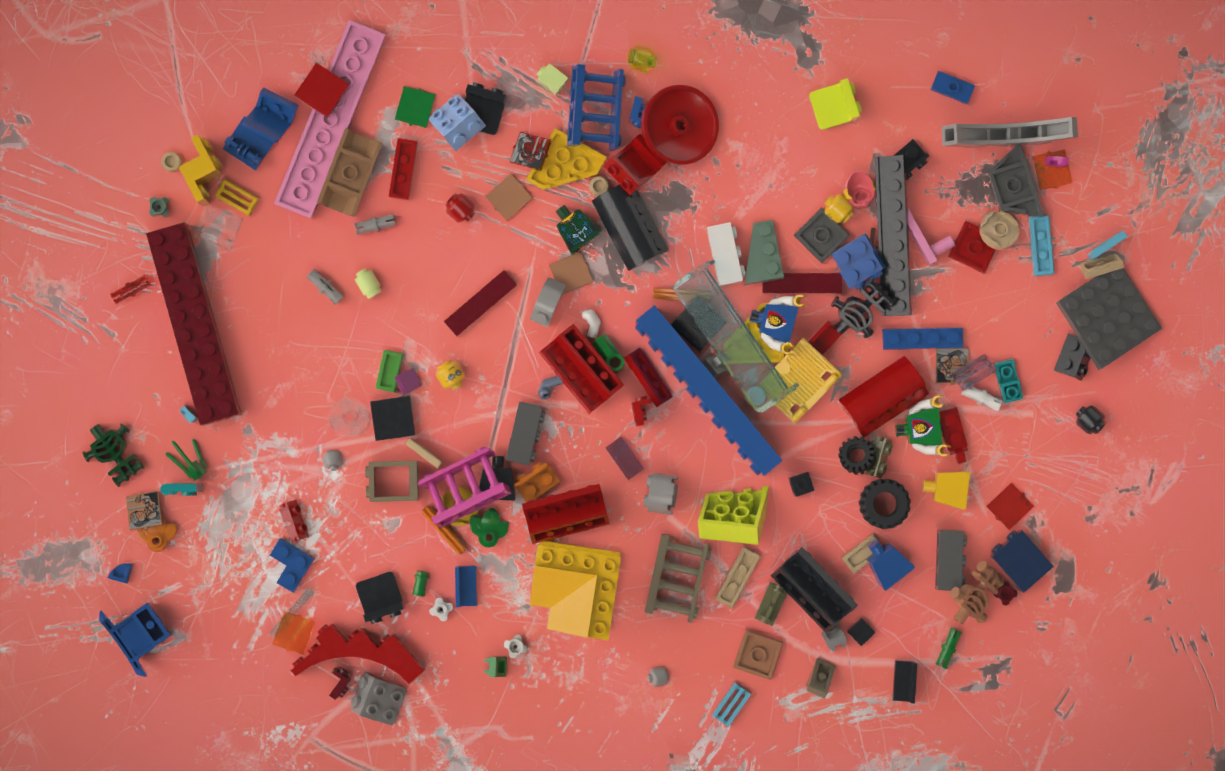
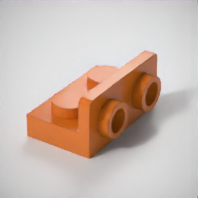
M540 461L532 467L533 472L528 475L524 472L515 479L517 483L514 486L526 502L535 500L561 482L547 462L543 464Z

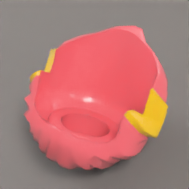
M853 170L844 183V197L854 207H869L877 195L874 179L866 173Z

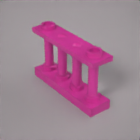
M489 447L479 448L475 451V454L434 474H426L422 477V480L418 481L419 486L424 489L429 488L438 510L437 515L432 517L434 525L442 528L511 494L509 486L498 482L489 461V457L495 455L492 449ZM482 462L491 484L490 489L484 492L480 491L471 466ZM463 470L473 492L472 498L466 501L463 500L453 476ZM445 479L455 500L454 507L449 509L445 508L436 486L437 483Z

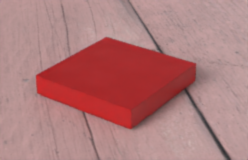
M316 62L294 96L328 118L350 85Z
M965 221L957 236L955 246L952 247L948 257L985 274L996 249L988 246L982 240L980 227Z

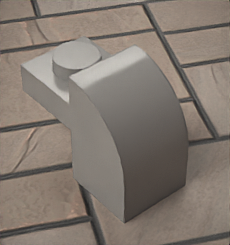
M548 277L537 298L530 320L548 327L566 285Z

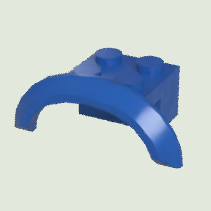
M144 604L116 626L102 610L99 612L100 623L118 644L135 673L146 677L147 673L139 658L172 636L151 604Z

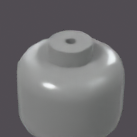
M329 450L323 454V464L326 469L336 471L338 467L343 465V457L340 451Z
M663 666L651 668L650 674L647 675L648 682H651L653 687L664 686L669 680L668 672Z

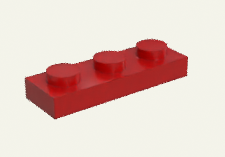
M397 139L389 198L409 201L418 141Z
M641 348L624 357L656 408L673 397Z

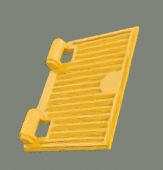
M804 338L796 344V349L793 348L789 352L793 356L786 355L756 386L763 389L765 397L794 424L843 375ZM829 371L832 375L825 380L822 375ZM796 403L800 408L794 413L790 409Z

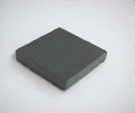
M821 207L793 236L822 263L850 235L838 223L828 217Z

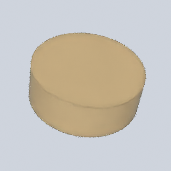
M167 152L163 155L161 164L166 171L176 172L179 170V166L182 165V159L175 152Z
M602 176L594 177L589 183L590 192L598 197L608 191V181Z

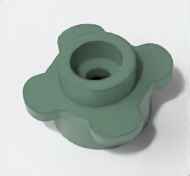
M166 197L162 199L150 198L149 214L153 217L156 215L168 216L167 205L169 204V199Z

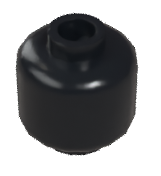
M1093 405L1087 408L1082 406L1076 413L1078 417L1076 425L1089 435L1093 433L1098 434L1106 424L1105 415Z

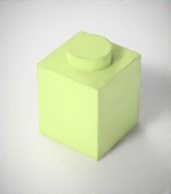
M550 63L547 67L543 66L537 73L539 76L537 78L538 83L555 96L560 93L569 81L567 76Z

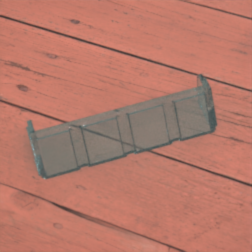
M708 260L676 281L673 290L689 314L693 315L695 323L710 345L716 349L718 357L733 379L739 383V388L754 410L758 413H763L797 390L796 387L799 384L795 383L791 387H787L707 269L716 263L715 260Z

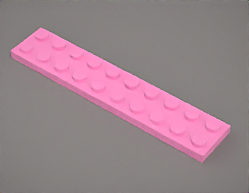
M348 20L328 70L350 86L328 118L312 109L275 199V205L312 219L318 205V197L345 128L349 129L386 34Z

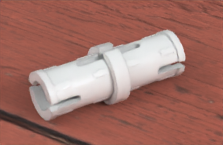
M968 383L965 384L961 395L977 401V404H983L995 411L999 410L1000 403L1003 401L988 394L986 390L983 389L982 391Z

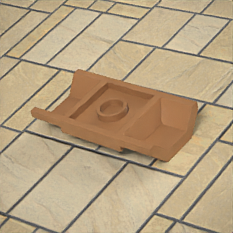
M345 128L317 203L354 217L382 142L367 138Z

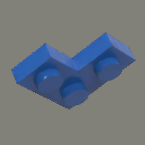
M279 538L269 555L286 565L276 583L292 593L296 591L315 559Z

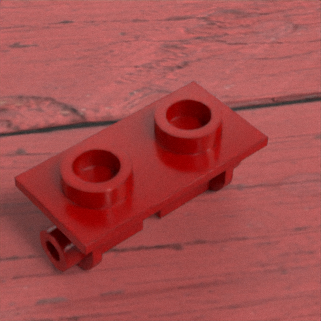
M297 500L280 504L281 509L279 511L283 523L287 521L291 523L285 526L289 540L291 539L293 543L308 538V528L303 521L301 507Z

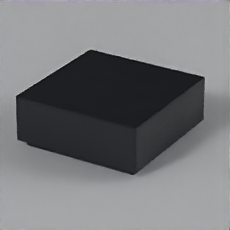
M862 618L847 631L860 646L876 633Z

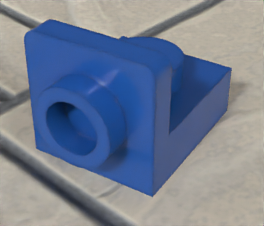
M635 96L629 122H632V126L641 128V118L638 116H642L645 104L642 103L643 98Z

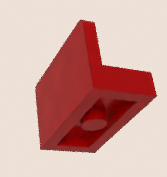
M828 320L808 342L823 355L842 334Z

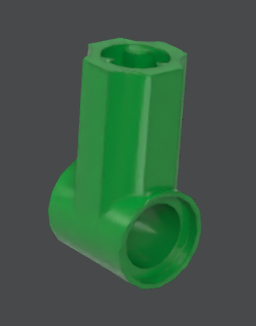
M606 333L591 343L614 373L623 370L624 359ZM613 358L621 360L618 368L610 366V361Z

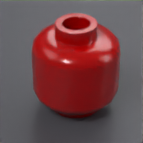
M463 193L453 194L445 204L447 206L446 213L457 223H461L464 220L468 222L475 215L473 212L475 204Z

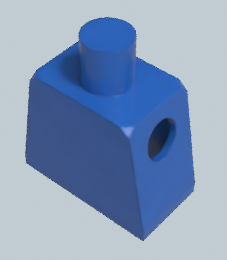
M874 540L868 545L873 554L867 558V562L878 584L885 591L915 569V566L889 542L882 546L878 540Z

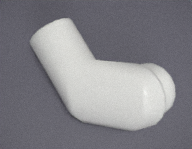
M586 309L582 313V318L587 320L590 325L587 336L596 339L601 321L594 310Z

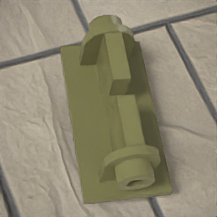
M879 436L873 439L872 446L876 452V461H874L875 465L870 467V471L867 472L866 470V475L873 476L874 474V477L881 479L882 475L885 474L887 469L886 460L893 448L892 440Z
M772 582L769 583L754 619L770 626L774 625L787 595L783 587Z

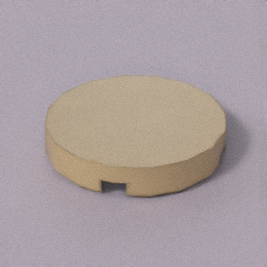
M1004 211L990 212L983 218L980 224L982 240L993 249L999 250L1010 248L1015 244L1020 230L1017 220L1011 214Z

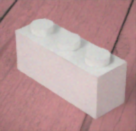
M731 222L707 227L706 230L718 286L742 282V277H746L744 266L739 264L738 258L741 257L740 247L735 245L734 238H737L735 226L732 227Z

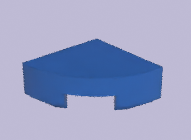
M125 563L118 565L109 573L107 578L127 584L133 564Z

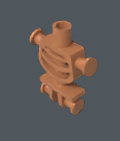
M981 561L977 565V570L981 572L980 574L975 571L971 573L980 582L978 587L965 584L961 588L954 587L950 592L951 598L955 599L954 603L960 607L953 617L960 624H964L969 616L975 618L978 623H984L988 616L983 612L989 605L988 596L984 590L987 589L997 594L999 591L996 588H1000L1004 584V579L999 577V574L991 566H988L986 561Z

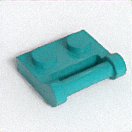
M166 483L160 487V492L166 496L176 495L178 492H182V496H197V492H203V484Z

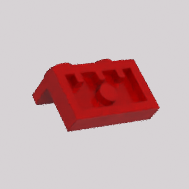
M647 396L637 397L635 402L631 403L635 427L643 426L644 421H647L646 409H641L642 405L653 403L652 399H647Z

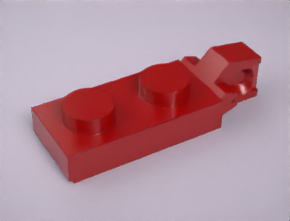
M957 407L939 412L945 444L951 446L947 447V451H949L950 455L955 454L957 464L967 462L964 452L968 451V444Z

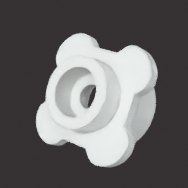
M442 598L435 599V605L429 610L430 615L439 617L441 621H446L449 611L453 610V605L444 602Z
M515 635L513 639L504 642V647L510 652L509 656L511 658H516L518 654L527 651V646L523 644L520 635Z

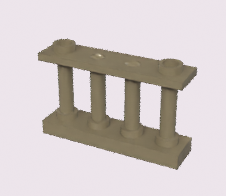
M661 534L644 612L653 614V610L661 609L688 615L687 621L692 623V620L697 619L699 607L695 606L705 560L710 559L712 549L708 548L709 544L704 543L703 549L673 543V540H669V535ZM670 550L700 556L699 568L668 562L665 559L666 551L670 552ZM670 570L697 576L695 588L664 582V579H660L662 571ZM663 589L693 596L690 608L660 601V599L656 598L658 590L662 591Z

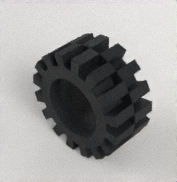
M853 436L854 439L848 438L846 443L845 441L842 443L843 446L839 448L840 453H838V457L844 469L849 473L853 472L854 475H858V473L865 474L864 471H870V467L875 465L876 452L869 440H865L861 436L860 438ZM854 449H862L865 452V457L860 462H853L850 460V453Z

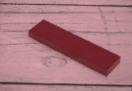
M503 270L444 320V323L457 337L514 289L517 284Z
M783 273L784 279L762 282V293L842 294V275L840 273Z

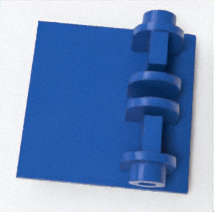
M244 116L232 135L226 138L224 142L226 144L222 149L256 171L274 142L245 128L243 121L246 116Z

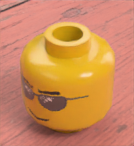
M448 360L437 367L436 377L444 389L451 387L452 390H455L463 385L461 381L465 378V373L457 361L452 362Z

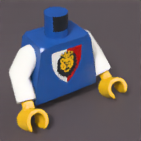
M804 295L782 296L773 299L769 304L765 305L763 312L752 310L749 319L751 322L760 324L758 332L761 333L762 340L770 348L783 352L790 357L793 355L788 352L789 348L793 347L796 349V346L791 344L790 340L798 308H805L807 306L801 304V299L807 298Z

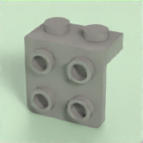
M364 672L363 677L359 680L357 692L351 700L350 710L359 716L387 725H393L407 690L402 686L380 680L372 674Z

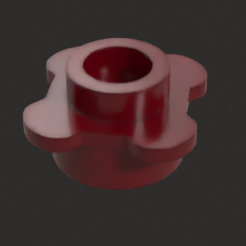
M1004 582L998 589L999 592L997 594L993 593L994 597L999 598L1005 606L1009 605L1010 601L1018 595L1017 590L1011 588L1008 582Z

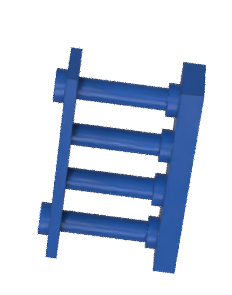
M581 64L572 67L567 146H578L584 140L609 143L608 150L610 151L618 149V146L621 144L619 129L622 87L625 85L624 69L616 70L614 75L610 76L587 73L585 65ZM586 81L613 84L612 96L586 93L584 83ZM583 102L611 103V115L585 113L582 110ZM583 121L610 123V134L585 133L581 130V123Z

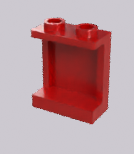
M639 134L620 152L610 157L603 167L631 195L656 175L667 162L656 157L647 147L643 136Z

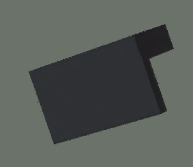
M895 660L893 701L915 704L918 663Z

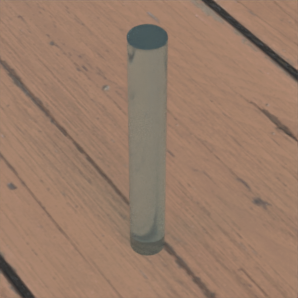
M309 587L269 632L272 637L276 638L314 594V591Z

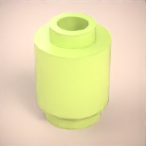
M365 268L356 273L357 278L354 280L362 294L366 295L368 299L382 291L380 289L381 285L372 270L367 271Z

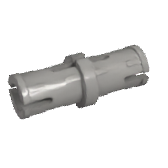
M393 213L379 218L374 216L371 217V220L354 223L355 228L363 227L356 230V234L359 235L371 231L379 232V229L396 226L395 221L386 222L387 220L394 219Z
M313 269L306 277L319 289L318 292L324 293L334 305L344 297L343 294L331 285L332 282L330 280L327 281L316 269Z

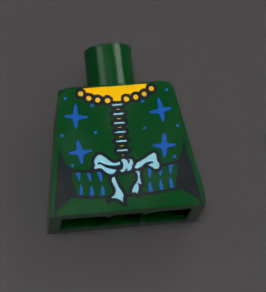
M563 205L555 211L562 220L556 227L571 255L602 233L601 229L579 209L571 213Z

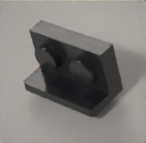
M914 139L893 155H905L906 181L913 176L911 171L916 167L920 170L928 163L926 159L929 157V154H925Z

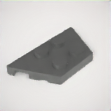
M1021 144L1016 145L987 173L999 211L1043 217L1042 206Z

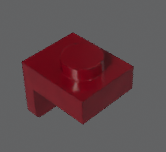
M335 667L331 672L340 678V681L329 694L334 700L338 697H344L349 690L346 686L351 680L346 670L341 667L339 669Z

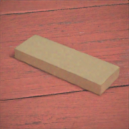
M743 546L715 599L733 608L761 556Z

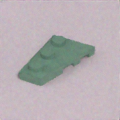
M773 220L753 223L745 285L784 279Z

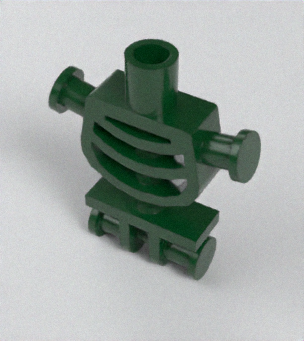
M121 423V427L117 431L111 429L107 433L100 424H97L89 430L96 439L90 445L92 450L88 452L83 451L82 454L87 462H90V459L94 457L101 463L115 461L117 466L107 474L113 476L119 471L120 475L116 478L112 477V480L120 487L122 482L130 480L128 477L130 474L133 476L137 475L136 472L141 468L144 469L145 466L139 459H136V463L131 466L130 462L138 457L136 454H132L125 460L121 457L127 447V442L122 436L126 432H130L124 424ZM121 442V448L119 452H117L116 448L119 446ZM106 448V451L98 452L99 449ZM110 454L112 458L103 459L101 456ZM126 466L128 468V471L125 472L123 470V467Z

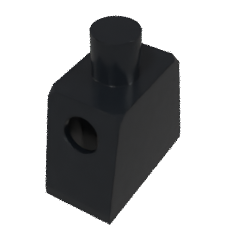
M492 456V468L498 482L509 486L511 494L499 500L515 501L516 494L512 468H504V456ZM483 467L479 488L480 491L484 492L490 489L491 484Z

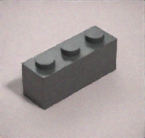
M519 401L505 460L530 465V462H534L537 452L533 450L535 442L539 443L541 435L538 427L539 423L543 424L546 412L542 411L543 407Z
M937 530L936 590L951 591L954 587L961 588L965 585L966 578L965 575H962L963 567H966V555H963V547L967 545V535H964V531Z

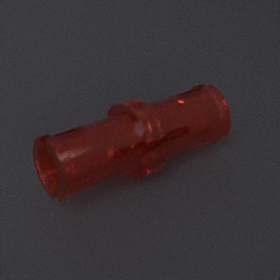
M144 274L135 281L127 282L124 287L110 293L111 298H115L113 300L114 303L117 305L126 298L134 297L137 292L151 286L150 281H146L148 277Z

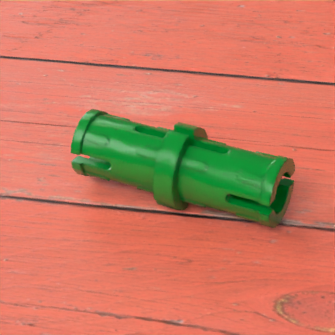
M950 628L945 644L942 643V651L935 663L941 667L944 660L942 667L945 669L948 668L953 653H956L957 649L955 648L963 633L957 630L955 634L956 629Z

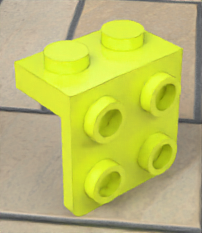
M848 78L840 80L838 84L810 92V102L820 130L854 121L860 117L859 113L862 112L859 101L855 102L853 95L856 93L853 82L849 83Z

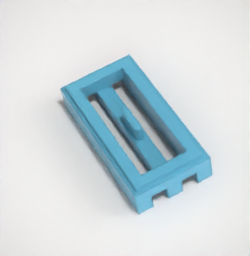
M1121 231L1088 252L1087 255L1090 260H1093L1128 236L1124 231Z
M734 682L712 713V716L729 727L751 694ZM735 689H738L739 691L732 699L728 707L725 709L723 714L719 716L718 713L725 705L729 697L732 695ZM741 694H745L743 699L740 701L738 706L735 708L731 716L726 721L724 718L732 709V707L739 699Z

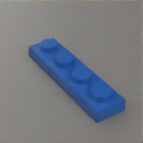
M963 328L883 329V350L963 348Z

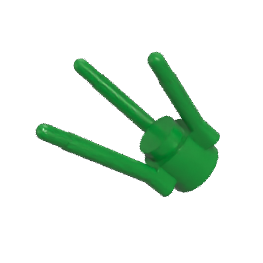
M192 439V444L200 463L197 460L192 463L174 440L171 441L172 445L189 466L186 468L169 452H166L165 455L182 469L189 478L192 477L196 481L208 472L205 469L208 465L204 461L195 439Z

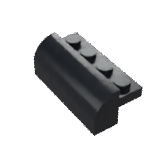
M619 184L592 200L628 271L669 251L637 190L629 195Z
M803 547L793 552L770 575L825 633L833 629L844 616L858 606L853 598L839 586L838 582Z

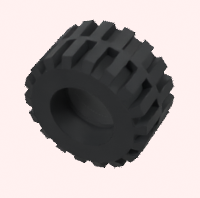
M878 479L872 481L869 485L865 486L864 491L860 494V513H862L864 520L872 526L881 529L895 528V526L902 524L904 519H907V514L911 510L909 493L902 484L895 480ZM881 492L891 493L896 500L895 510L887 516L878 514L873 507L874 498Z

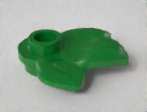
M494 508L487 510L482 518L477 516L470 517L471 532L478 536L479 543L483 547L490 548L495 546L498 539L504 537L508 532L509 523L500 521L499 514ZM487 534L492 536L491 541L486 540Z

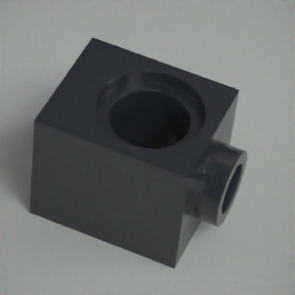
M809 472L788 478L794 497L815 491Z

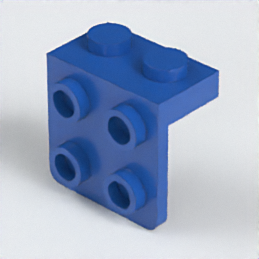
M263 87L256 106L243 121V126L277 143L293 124L299 105Z

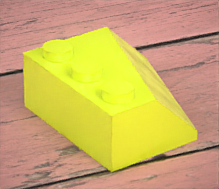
M763 486L762 490L751 491V488L744 489V492L737 493L731 491L706 493L698 519L699 538L759 545L766 519L769 486Z

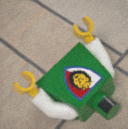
M944 395L920 401L909 410V415L905 416L906 424L895 425L896 437L907 436L908 444H912L915 450L925 455L949 457L950 454H945L944 449L951 446L942 444L939 408L945 406L946 403L940 404L938 399Z

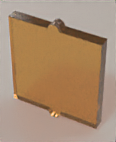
M1065 149L1055 152L1047 151L1046 154L1033 156L1040 190L1057 189L1059 186L1073 183L1069 164L1064 168L1045 164V158L1048 156L1067 157Z
M284 611L272 645L284 648L287 652L293 651L304 655L315 621L303 618L301 614L297 616Z

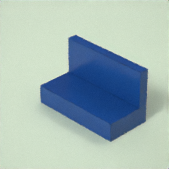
M476 566L455 567L456 607L477 606Z

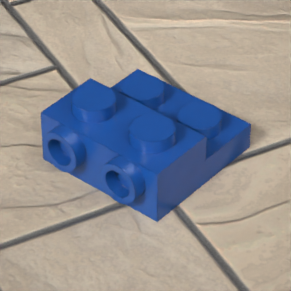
M866 233L831 254L840 268V274L849 289L853 287L856 290L859 289L862 285H865L866 279L869 277L874 279L883 274L881 270L886 268Z

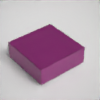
M413 368L394 377L404 395L422 386Z

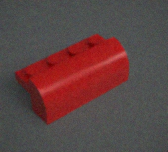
M574 323L539 352L541 357L588 414L592 413L624 386L622 381Z
M904 355L840 398L839 402L846 414L854 422L860 435L866 437L923 399L929 392L919 372Z
M600 484L588 485L585 488L569 490L565 493L549 495L546 498L522 503L532 544L610 525Z

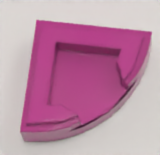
M1048 156L1045 158L1046 165L1061 168L1067 166L1069 161L1067 157Z

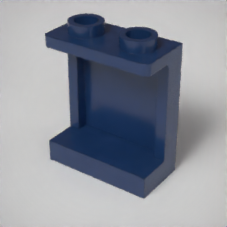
M1013 530L1006 536L1008 539L1002 545L998 543L991 549L992 554L990 557L1015 583L1018 590L1025 593L1054 566L1022 530L1017 532Z

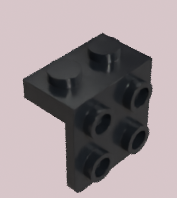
M473 82V85L467 84L465 101L486 125L479 132L496 135L507 100L506 95L503 94L504 91L492 88V91L484 89V85Z
M389 571L356 583L355 587L365 613L363 615L365 623L370 621L372 625L383 621V616L390 615V618L402 614L401 610L405 609V605L393 572Z

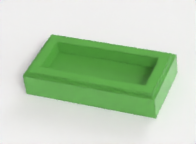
M388 350L383 351L375 389L396 392L397 382L394 377L400 374L404 354Z

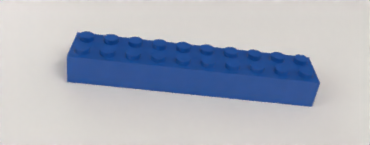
M655 305L635 320L637 332L642 337L644 335L647 336L650 340L648 345L654 352L658 350L661 353V361L667 368L671 366L675 370L673 373L675 378L680 383L682 381L685 382L688 386L686 391L692 398L696 396L701 402L698 404L705 414L709 412L713 416V419H711L713 424L718 429L722 427L726 432L724 437L730 444L735 443L739 448L737 453L743 460L748 459L751 462L749 467L756 475L765 476L783 461Z

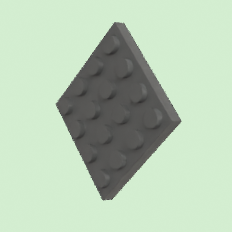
M1124 268L1098 275L1056 302L1098 370L1104 368L1162 329Z

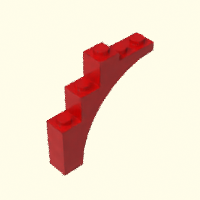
M325 624L317 631L319 635L316 639L320 645L318 646L315 643L307 650L309 655L304 659L299 657L292 663L294 668L290 670L296 677L308 667L325 660L338 657H357L385 665L410 684L425 671V668L395 634L391 637L387 634L379 641L381 645L378 646L364 629L360 632L356 629L348 636L350 639L348 641L334 624L330 626Z

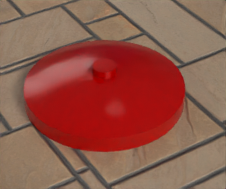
M673 85L661 89L649 99L642 113L641 130L647 147L656 157L669 164L686 165L701 160L712 150L718 137L719 119L713 103L703 92L688 85Z

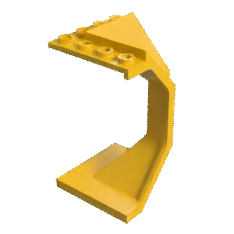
M543 541L541 545L538 544L530 605L550 608L547 629L586 638L609 640L621 561L620 552Z

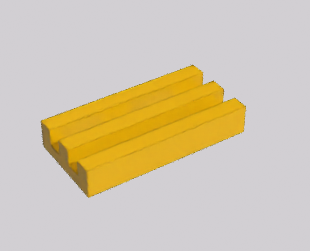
M225 179L215 194L216 198L248 216L252 214V210H254L255 205L260 200ZM227 185L252 199V203L226 190L225 186ZM224 192L249 207L248 210L221 196V193Z

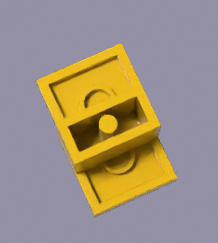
M197 134L191 137V140L200 156L179 166V169L196 202L205 206L210 203L208 199L210 194L203 184L222 175L220 169L223 167L219 159L211 154L213 148L209 140Z

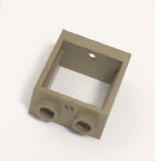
M418 461L369 462V466H365V477L369 478V486H366V498H369V502L419 501ZM409 466V496L376 497L375 467Z

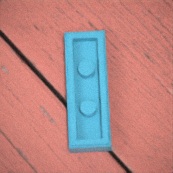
M1049 215L1028 217L1033 276L1054 275Z

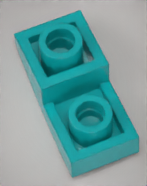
M1010 358L993 362L1003 403L1023 399L1014 359Z

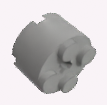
M654 472L653 475H648L647 487H649V494L644 497V507L648 509V512L673 515V511H670V508H675L678 485H675L674 480H678L677 475Z

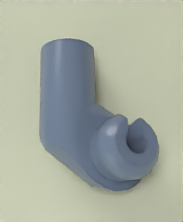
M558 376L544 379L538 389V395L541 399L547 400L553 387L562 385L563 382Z

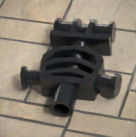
M871 277L864 286L860 287V292L867 298L865 301L854 296L847 298L845 302L840 301L838 296L832 301L831 307H837L838 315L842 318L834 327L840 334L845 333L851 327L856 333L862 331L864 333L863 337L868 338L874 333V330L868 327L873 321L871 305L873 304L884 313L885 306L887 308L895 302V298H891L887 290L882 292V285H877L874 282V278ZM865 311H867V313L869 314L867 319L864 315Z

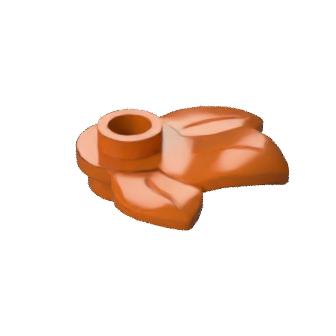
M163 516V525L150 527L148 530H137L140 540L147 543L148 548L153 552L163 551L167 546V542L172 540L177 532L176 524L170 523L166 525ZM160 539L159 544L154 545V541Z

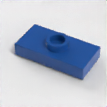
M938 71L930 90L967 105L975 85Z

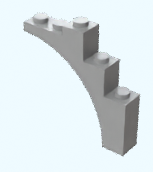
M1077 117L1023 123L951 124L942 126V145L947 147L980 148L986 146L1008 147L1020 144L1042 145L1052 143V141L1078 137Z

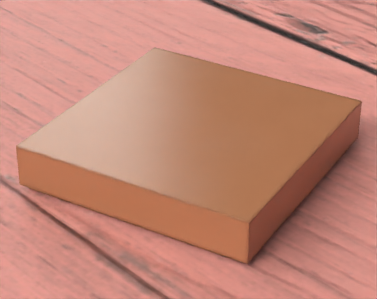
M745 629L733 668L771 680L783 642Z

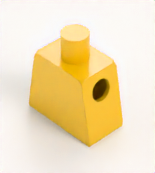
M970 472L935 473L934 481L923 480L922 492L933 493L932 501L966 510Z

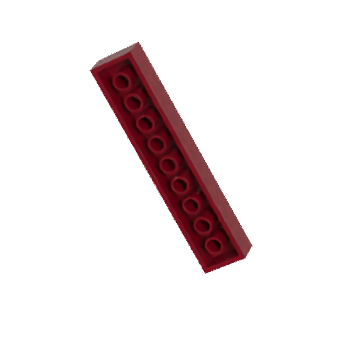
M183 222L146 233L200 426L241 416L242 413L189 225Z

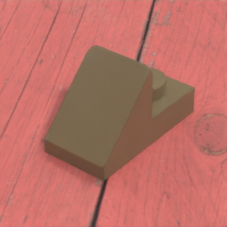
M817 658L807 680L806 691L825 699L836 665Z

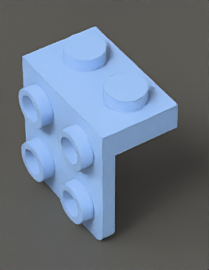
M459 94L450 98L448 102L429 117V121L455 151L486 126Z

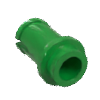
M417 571L414 574L416 578L412 595L425 597L427 579H430L428 572Z

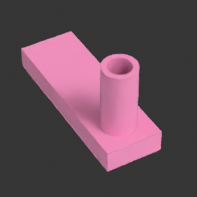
M907 208L908 230L926 263L930 265L937 261L936 256L954 247L955 243L948 236L929 246Z

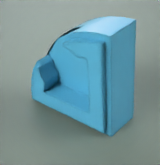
M185 405L179 410L189 423H195L198 420V417Z

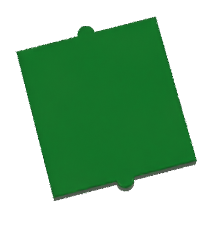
M404 86L395 120L408 123L409 126L416 125L427 128L435 94L424 92L420 88L417 90Z

